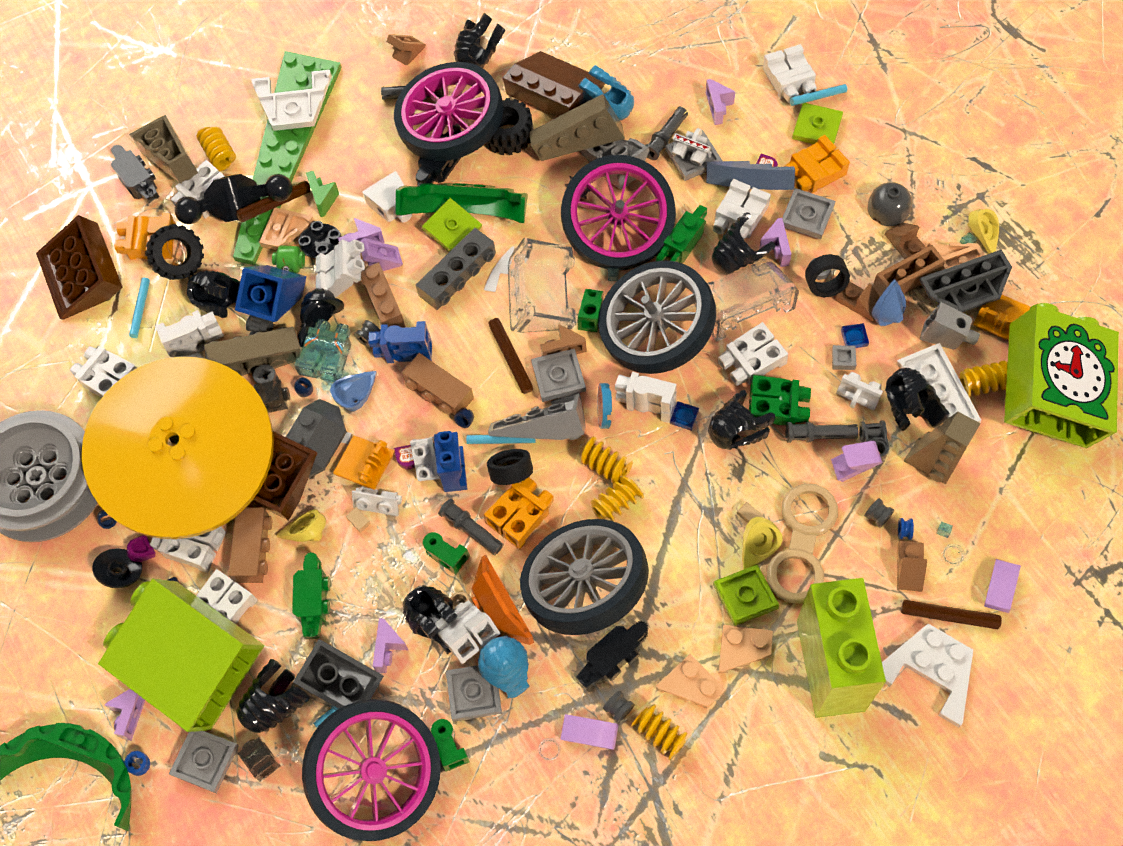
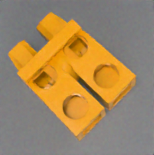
M826 135L818 138L817 143L807 149H802L798 153L796 152L791 155L790 162L784 166H794L795 176L798 178L795 181L796 189L809 190L813 194L817 189L823 188L847 175L850 161L839 149L836 150L837 147Z
M162 213V217H135L134 215L128 216V221L117 222L116 229L118 235L126 236L125 239L115 240L114 249L117 254H127L130 260H136L137 258L148 259L145 256V251H147L146 244L150 236L164 226L176 224L171 213ZM169 240L163 245L162 255L164 259H172L174 240Z
M530 477L520 483L512 484L511 488L484 513L485 524L501 536L503 535L507 541L519 550L524 546L525 540L549 515V507L554 501V496L547 490H543L538 497L535 496L533 492L537 488V484Z

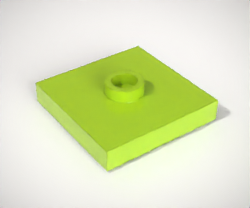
M802 103L792 139L815 144L818 138L826 135L834 144L843 111Z
M451 198L422 225V230L448 252L474 228L478 230L482 228V224Z
M758 564L713 582V586L734 626L779 609L780 605Z

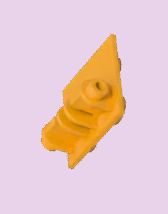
M1001 295L999 300L982 305L973 325L1009 341L1010 324L1029 311L1030 306Z
M354 435L333 474L375 490L395 450L387 448V443L383 440L373 443Z

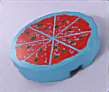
M599 383L597 413L600 429H609L611 426V420H607V415H611L612 395L608 383Z

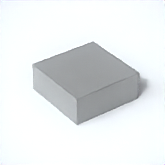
M833 345L832 370H855L856 346Z

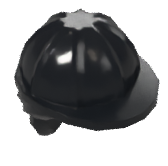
M316 288L305 295L300 311L302 323L298 332L300 347L305 346V341L310 338L311 330L314 327L328 322L333 314L344 309V302L335 298L334 294L329 290Z

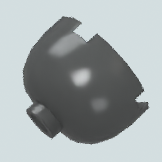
M887 182L879 185L873 190L868 200V213L873 220L880 221L881 225L896 226L903 223L912 209V197L908 189L896 182Z

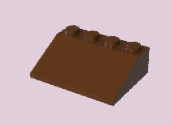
M542 51L515 63L502 77L507 95L555 117H559L593 99L578 87L584 78L597 85L600 89L605 85L604 82L588 74V71Z
M77 215L36 252L59 319L61 320L108 301L123 288L99 225L95 221Z
M273 431L274 447L271 466L261 489L251 503L289 521L301 500L317 452Z

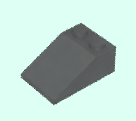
M319 639L291 687L293 685L299 687L311 699L334 710H338L348 704L371 699L384 676Z

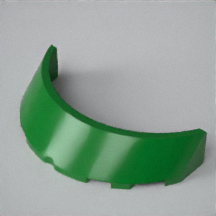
M426 183L420 186H400L396 189V215L398 216L436 212L451 198L468 213L497 216L514 220L518 223L525 222L528 194L525 192L515 193L514 189L495 188L492 185L467 183Z
M56 723L29 728L25 733L15 737L8 743L4 742L0 745V780L26 764L49 758L73 759L95 768L111 783L112 792L119 798L121 803V809L114 826L129 831L132 801L129 773L119 752L103 736L91 729L85 730L80 725Z

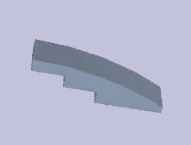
M750 161L707 162L706 183L730 187L732 180L735 179L750 185V189L755 187L765 190H794L795 168L794 166L772 167V164H750Z

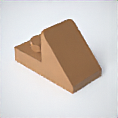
M389 34L386 41L393 45L394 52L392 57L404 65H409L426 46L425 43L411 35Z
M901 223L884 234L904 259L926 248L917 237L918 225Z
M849 282L847 287L837 294L835 301L874 322L872 310L880 296L870 283L864 290Z
M558 324L560 339L548 340L540 344L542 356L574 348L576 354L587 352L585 337Z
M899 540L897 590L922 592L927 567V559H924V543Z

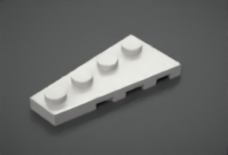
M940 343L897 360V365L900 368L916 369L921 375H924L925 379L936 390V395L940 398V402L949 411L948 418L956 412H960L981 423V418Z

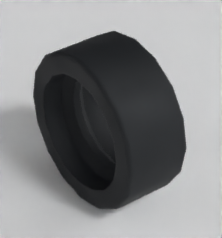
M827 254L819 256L809 263L805 270V278L811 292L816 296L825 298L841 293L850 282V273L845 261L840 256ZM826 270H840L833 280L823 283L815 281L818 275Z
M505 450L493 455L487 461L490 480L494 484H515L527 479L533 473L531 456L527 450Z

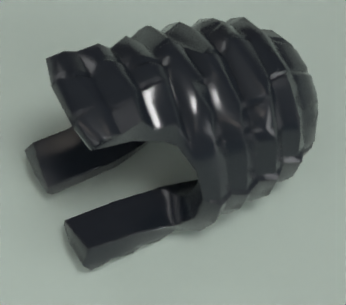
M483 13L477 24L467 19L464 30L460 31L456 40L455 61L471 63L484 68L496 52V46L505 33V28L498 23L496 24L485 50L480 46V37L487 30L492 18Z
M745 212L736 219L735 223H732L731 228L727 230L722 240H719L717 246L713 249V265L724 275L731 276L734 271L739 270L741 267H746L747 264L759 261L769 254L771 250L775 249V243L772 241L758 251H754L741 236L740 229L751 217L749 212Z
M200 271L189 279L187 283V297L200 310L207 313L213 312L215 316L226 318L228 316L227 307L237 301L240 281L222 272Z
M898 369L886 381L885 391L890 402L891 411L900 430H906L911 424L906 414H912L914 418L922 415L933 428L941 425L948 418L950 413L940 402V398L936 395V390L925 379L924 375H921L916 369Z
M742 390L740 393L735 394L733 398L724 404L723 408L712 416L708 433L712 442L721 449L731 450L732 448L737 449L738 446L755 444L768 437L770 432L768 426L774 423L775 414L770 412L763 416L755 417L743 406L747 393L745 390ZM744 430H760L747 437L737 434Z
M420 585L404 598L403 615L406 623L409 624L414 634L438 642L446 654H449L451 651L437 634L440 629L435 625V622L443 618L447 623H450L457 618L458 615L453 610V601L443 594L441 590H436L435 587Z
M270 659L268 664L258 673L257 678L252 681V686L243 694V698L239 701V707L236 710L238 720L242 726L254 733L268 732L270 728H275L277 723H282L284 718H289L292 713H295L297 708H301L310 699L305 691L294 685L284 693L289 684L295 679V674L288 669H284L272 683L268 694L260 689L281 667V664L274 659Z

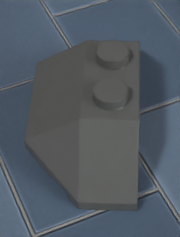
M1001 249L920 278L919 281L930 299L937 303L942 302L963 313L999 300L1012 266Z
M318 399L303 407L286 437L317 452L309 475L310 478L325 471L347 431L340 408L322 399Z

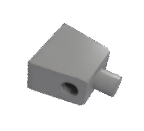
M940 302L925 320L919 340L932 344L940 343L942 347L954 350L963 341L975 345L980 333L970 329L972 323L970 316Z

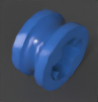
M899 518L898 538L903 539V537H907L908 540H912L914 533L913 518H908L907 521Z
M133 751L125 758L124 763L128 772L132 775L141 776L150 768L149 757L140 751ZM136 758L143 761L142 764H139L141 767L138 769L132 766V763H136L134 761Z

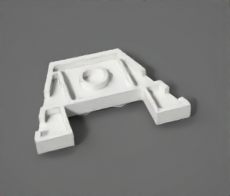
M330 70L312 72V89L272 93L270 77L251 79L273 131L315 126L332 74Z
M927 624L882 662L886 679L885 684L891 687L902 666H905L949 692L950 695L938 716L959 728L964 718L973 649L934 626Z

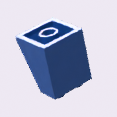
M269 265L243 267L235 311L277 322L303 297L307 276Z

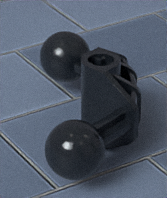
M242 174L230 175L213 180L204 192L203 199L197 200L189 196L180 198L175 204L174 213L181 223L188 225L198 222L203 212L206 211L225 222L239 220L236 216L237 210L260 201L261 197L266 196L273 201H285L292 194L293 186L290 179L282 174H274L267 179L265 184L259 185L253 179Z

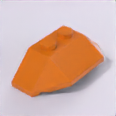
M487 555L482 556L472 585L474 597L471 600L474 606L479 610L482 609L483 613L485 612L491 618L501 633L497 637L506 635L520 643L533 644L534 640L531 632Z

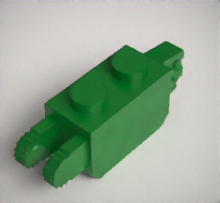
M699 205L693 214L688 211L683 214L670 236L663 242L664 247L658 254L656 261H664L668 256L672 258L670 261L684 263L704 233V226L706 224L704 219L707 216L706 207Z
M310 552L304 556L303 570H298L293 575L292 613L301 622L303 637L305 639L320 638L322 623L326 622V614H330L329 599L327 600V591H330L331 585L330 577L324 573L320 559L316 553Z

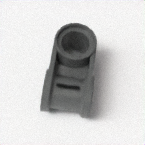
M880 420L879 423L870 424L860 422L861 442H876L878 451L881 453L882 463L875 467L881 466L885 462L889 451L886 423L884 420Z

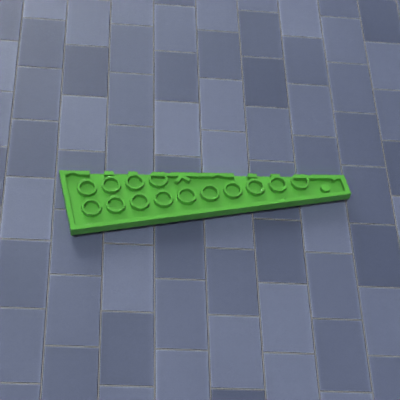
M288 51L284 52L274 93L312 89V72L330 70L332 78L315 126L273 131L267 119L253 175V180L257 185L265 184L267 179L274 174L285 175L292 182L341 71L342 66L340 62ZM274 209L241 223L233 254L235 261L255 266L263 248L259 241Z

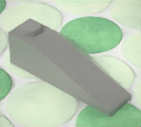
M630 138L628 141L622 139L579 152L589 162L609 155H627L645 161L649 153V147L636 139ZM609 175L610 182L619 189H623L626 175ZM628 176L626 186L636 180V178Z
M580 393L551 401V406L544 409L538 406L531 408V411L527 412L525 416L521 417V414H515L491 423L488 434L495 437L552 440L578 439L584 435L586 428Z

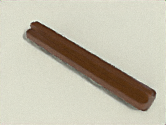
M302 181L293 185L292 194L287 200L277 202L266 197L237 210L236 216L240 222H245L309 193L310 185L308 181Z
M491 319L489 327L521 392L527 394L533 391V385L500 319Z
M903 600L901 604V613L905 615L991 629H999L1002 624V617L997 614Z

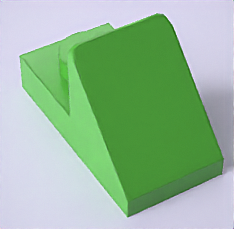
M314 170L306 172L320 217H324L339 195L336 182L323 185L321 177L316 178Z

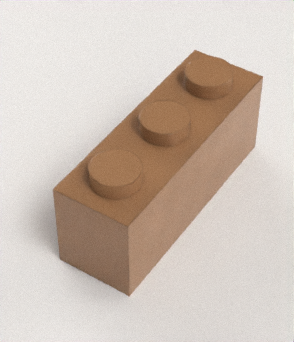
M931 245L877 273L873 287L881 297L891 282L896 280L903 294L922 285L919 281L920 278L942 271L945 260L935 247Z
M380 263L365 267V270L361 272V279L380 324H388V327L396 325L405 328L403 316Z
M420 353L402 372L405 380L404 384L410 390L420 392L426 401L439 405L440 410L447 415L452 414L455 416L460 409L466 408L474 399L472 388Z
M245 508L235 517L228 576L236 583H263V577L267 575L268 564L265 558L266 552L270 550L268 530L272 529V517L269 516L265 508Z

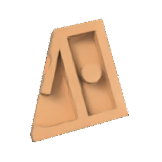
M274 208L259 241L261 247L277 250L281 245H289L314 222L313 216Z
M931 241L927 246L933 245L944 258L945 264L942 270L985 255L979 244L974 243L960 244L958 242H950L949 245L936 244V241Z
M723 625L718 674H724L728 670L750 665L754 661L770 658L773 631Z
M691 654L656 685V689L662 693L663 691L681 700L694 702L696 705L706 709L726 691Z

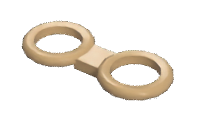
M809 483L795 486L786 493L782 501V516L785 523L793 530L789 549L777 553L770 560L767 567V582L770 589L779 599L788 603H804L808 590L801 593H792L785 590L777 579L778 566L789 559H800L812 568L814 573L813 584L823 583L824 570L820 561L813 555L816 537L827 533L835 525L838 518V505L834 496L826 488ZM803 494L819 496L828 507L827 519L816 526H806L799 523L791 511L793 500Z

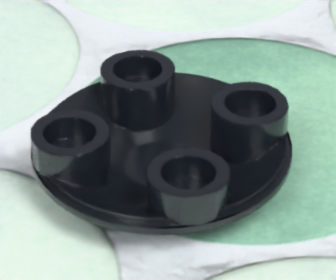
M314 221L301 234L298 243L305 255L316 258L320 253L326 255L334 250V247L339 244L338 238L341 237V233L332 225L323 224L321 221Z

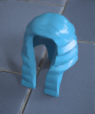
M594 65L588 74L610 85V90L604 94L597 85L586 78L580 82L578 87L593 99L604 94L619 120L626 119L634 108V96L630 90H627L625 85L617 81L616 77L610 76L609 73Z
M505 635L492 639L481 649L478 668L482 678L493 686L500 688L503 692H506L508 699L519 696L530 687L527 683L529 665L527 651L519 641Z

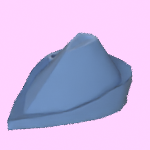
M893 280L886 288L872 310V317L880 326L903 321L906 299L896 280Z
M363 372L336 380L330 388L333 399L346 410L356 411L360 409L368 400L377 372Z

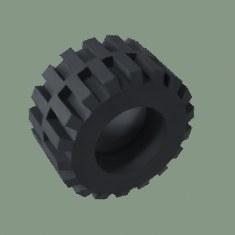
M506 98L503 100L504 109L501 123L495 134L486 143L488 149L491 148V151L494 153L498 151L499 155H504V153L513 155V152L520 153L522 148L526 149L528 147L527 143H531L530 131L533 130L532 114L530 109L526 107V104L523 102L519 103L517 99L510 100V98ZM503 125H514L508 129L500 128Z
M177 224L164 226L152 234L146 244L147 251H145V256L148 258V265H151L152 270L162 278L179 280L190 277L202 265L201 261L204 258L202 249L204 247L199 241L201 239L194 234L192 229L189 230L186 226H178ZM169 240H179L187 249V258L180 265H171L163 258L162 247Z

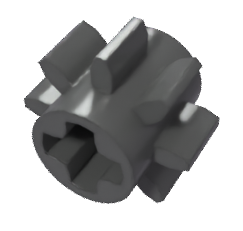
M250 315L246 321V330L250 331L249 335L257 332L272 331L273 322Z

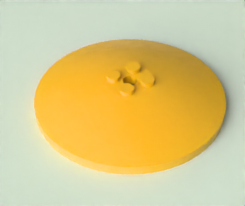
M172 357L145 364L122 377L97 403L89 418L83 437L82 465L84 476L93 497L101 508L127 529L160 539H183L199 536L213 531L235 518L251 503L261 489L269 472L273 457L274 437L272 423L267 408L254 387L231 368L212 360L197 357ZM171 436H179V442L176 445H168V439Z

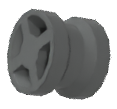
M365 320L361 330H357L354 336L364 346L371 348L368 343L369 332L380 331V329L371 321Z
M264 364L255 369L253 378L261 391L272 392L279 386V377L272 366Z
M878 498L864 516L867 519L874 520L876 526L881 528L895 510L892 507H886L883 500Z
M619 690L609 698L603 709L606 712H610L614 716V720L619 723L630 713L635 704L632 701H627L624 698V694Z

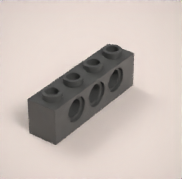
M474 228L415 285L418 296L436 310L442 305H446L457 291L463 289L471 277L479 273L481 267L486 262H490L496 254L494 241Z

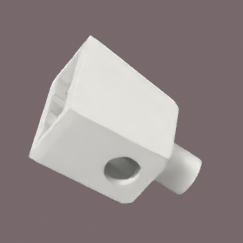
M396 171L362 191L367 206L387 222H391L398 217L404 223L412 217V214L396 215V189L404 186Z

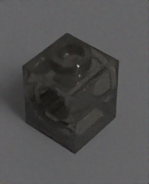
M281 379L254 384V389L261 397L268 413L288 409L287 400L291 399L288 387H284Z
M259 737L256 740L252 739L245 743L242 747L243 750L238 753L253 777L259 782H262L281 767L266 743Z

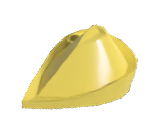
M977 209L970 212L967 224L969 229L981 241L989 254L995 252L999 236V220L997 215L990 209Z
M310 510L284 527L276 536L296 542L320 541L322 539V530L326 525V518L318 510Z
M755 517L746 525L743 535V569L752 567L765 560L781 546L782 534L779 528L770 520L763 517Z

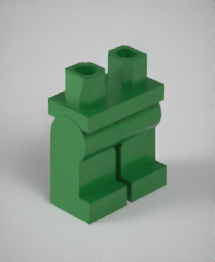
M753 375L750 386L749 411L755 417H760L770 412L774 413L775 421L773 424L786 425L787 422L792 424L808 422L810 407H800L798 402H810L811 388L799 386L800 380L791 381L782 378Z

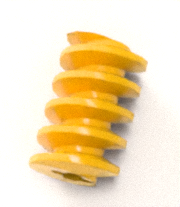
M205 127L197 132V140L210 163L219 172L229 168L235 161L236 154L229 145V141L223 134L220 127Z
M1004 360L999 363L994 362L990 365L975 366L972 369L966 368L961 371L959 378L968 396H971V390L975 396H978L980 388L984 394H987L989 386L993 392H996L998 384L1002 390H1006L1008 362Z
M595 436L592 437L582 451L581 463L584 465L588 464L591 470L596 469L599 475L604 474V478L607 480L611 479L612 483H620V478L626 477L629 474L633 461L626 465V456L618 460V451L610 455L612 448L608 446L603 450L604 442L601 441L595 445L597 438Z
M623 476L620 478V483H613V489L608 487L605 490V494H598V500L594 498L590 501L598 519L608 518L614 521L613 512L621 516V506L629 510L628 501L637 504L636 495L641 499L644 498L638 485L633 480Z
M655 704L646 707L631 726L634 727L639 724L637 730L639 734L647 731L645 736L647 741L655 737L653 746L656 748L663 744L661 753L664 755L670 752L668 760L671 761L685 745L688 733L684 732L678 735L679 725L670 728L671 718L662 721L663 711L655 715Z

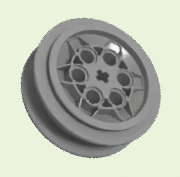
M37 410L16 414L0 422V533L2 535L22 542L51 540L76 528L96 507L97 501L87 485L83 472L82 443L85 431L73 419L57 412Z

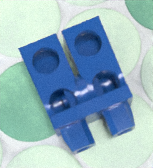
M417 321L416 327L406 328L396 325L388 327V324L381 325L380 331L369 332L368 343L370 347H373L374 358L385 357L387 364L394 363V360L398 362H412L419 353L432 361V339L426 321Z
M443 431L434 434L437 475L440 476L444 492L468 490L464 448L459 446L458 433Z

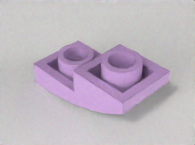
M996 559L984 607L1010 613L1021 565Z
M565 714L560 740L614 750L619 724Z

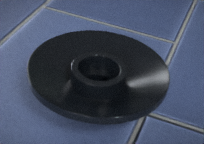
M109 549L100 553L95 558L92 572L95 579L106 587L125 588L134 584L140 578L142 562L130 560L126 549Z

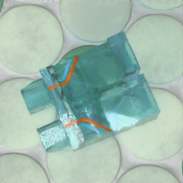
M318 319L314 328L309 327L300 358H297L294 364L298 374L317 379L320 377L321 380L331 382L340 379L352 345L349 339V326L338 324L335 332L329 331L331 327L329 322Z

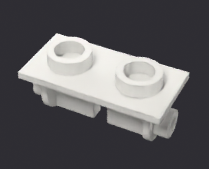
M361 486L356 488L355 491L352 490L353 509L357 507L363 511L399 516L398 505L402 503V496L398 492L382 491L381 495H378L377 489L373 490Z

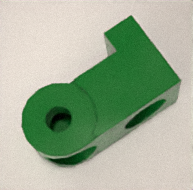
M585 289L578 313V330L598 333V319L603 303L604 291Z
M428 533L423 539V546L427 555L455 575L470 557L467 548L459 544L455 549L446 543L439 533Z
M447 719L435 721L431 727V733L436 741L440 760L445 771L447 772L469 763L470 761L465 749H457L454 741L455 730L450 721Z

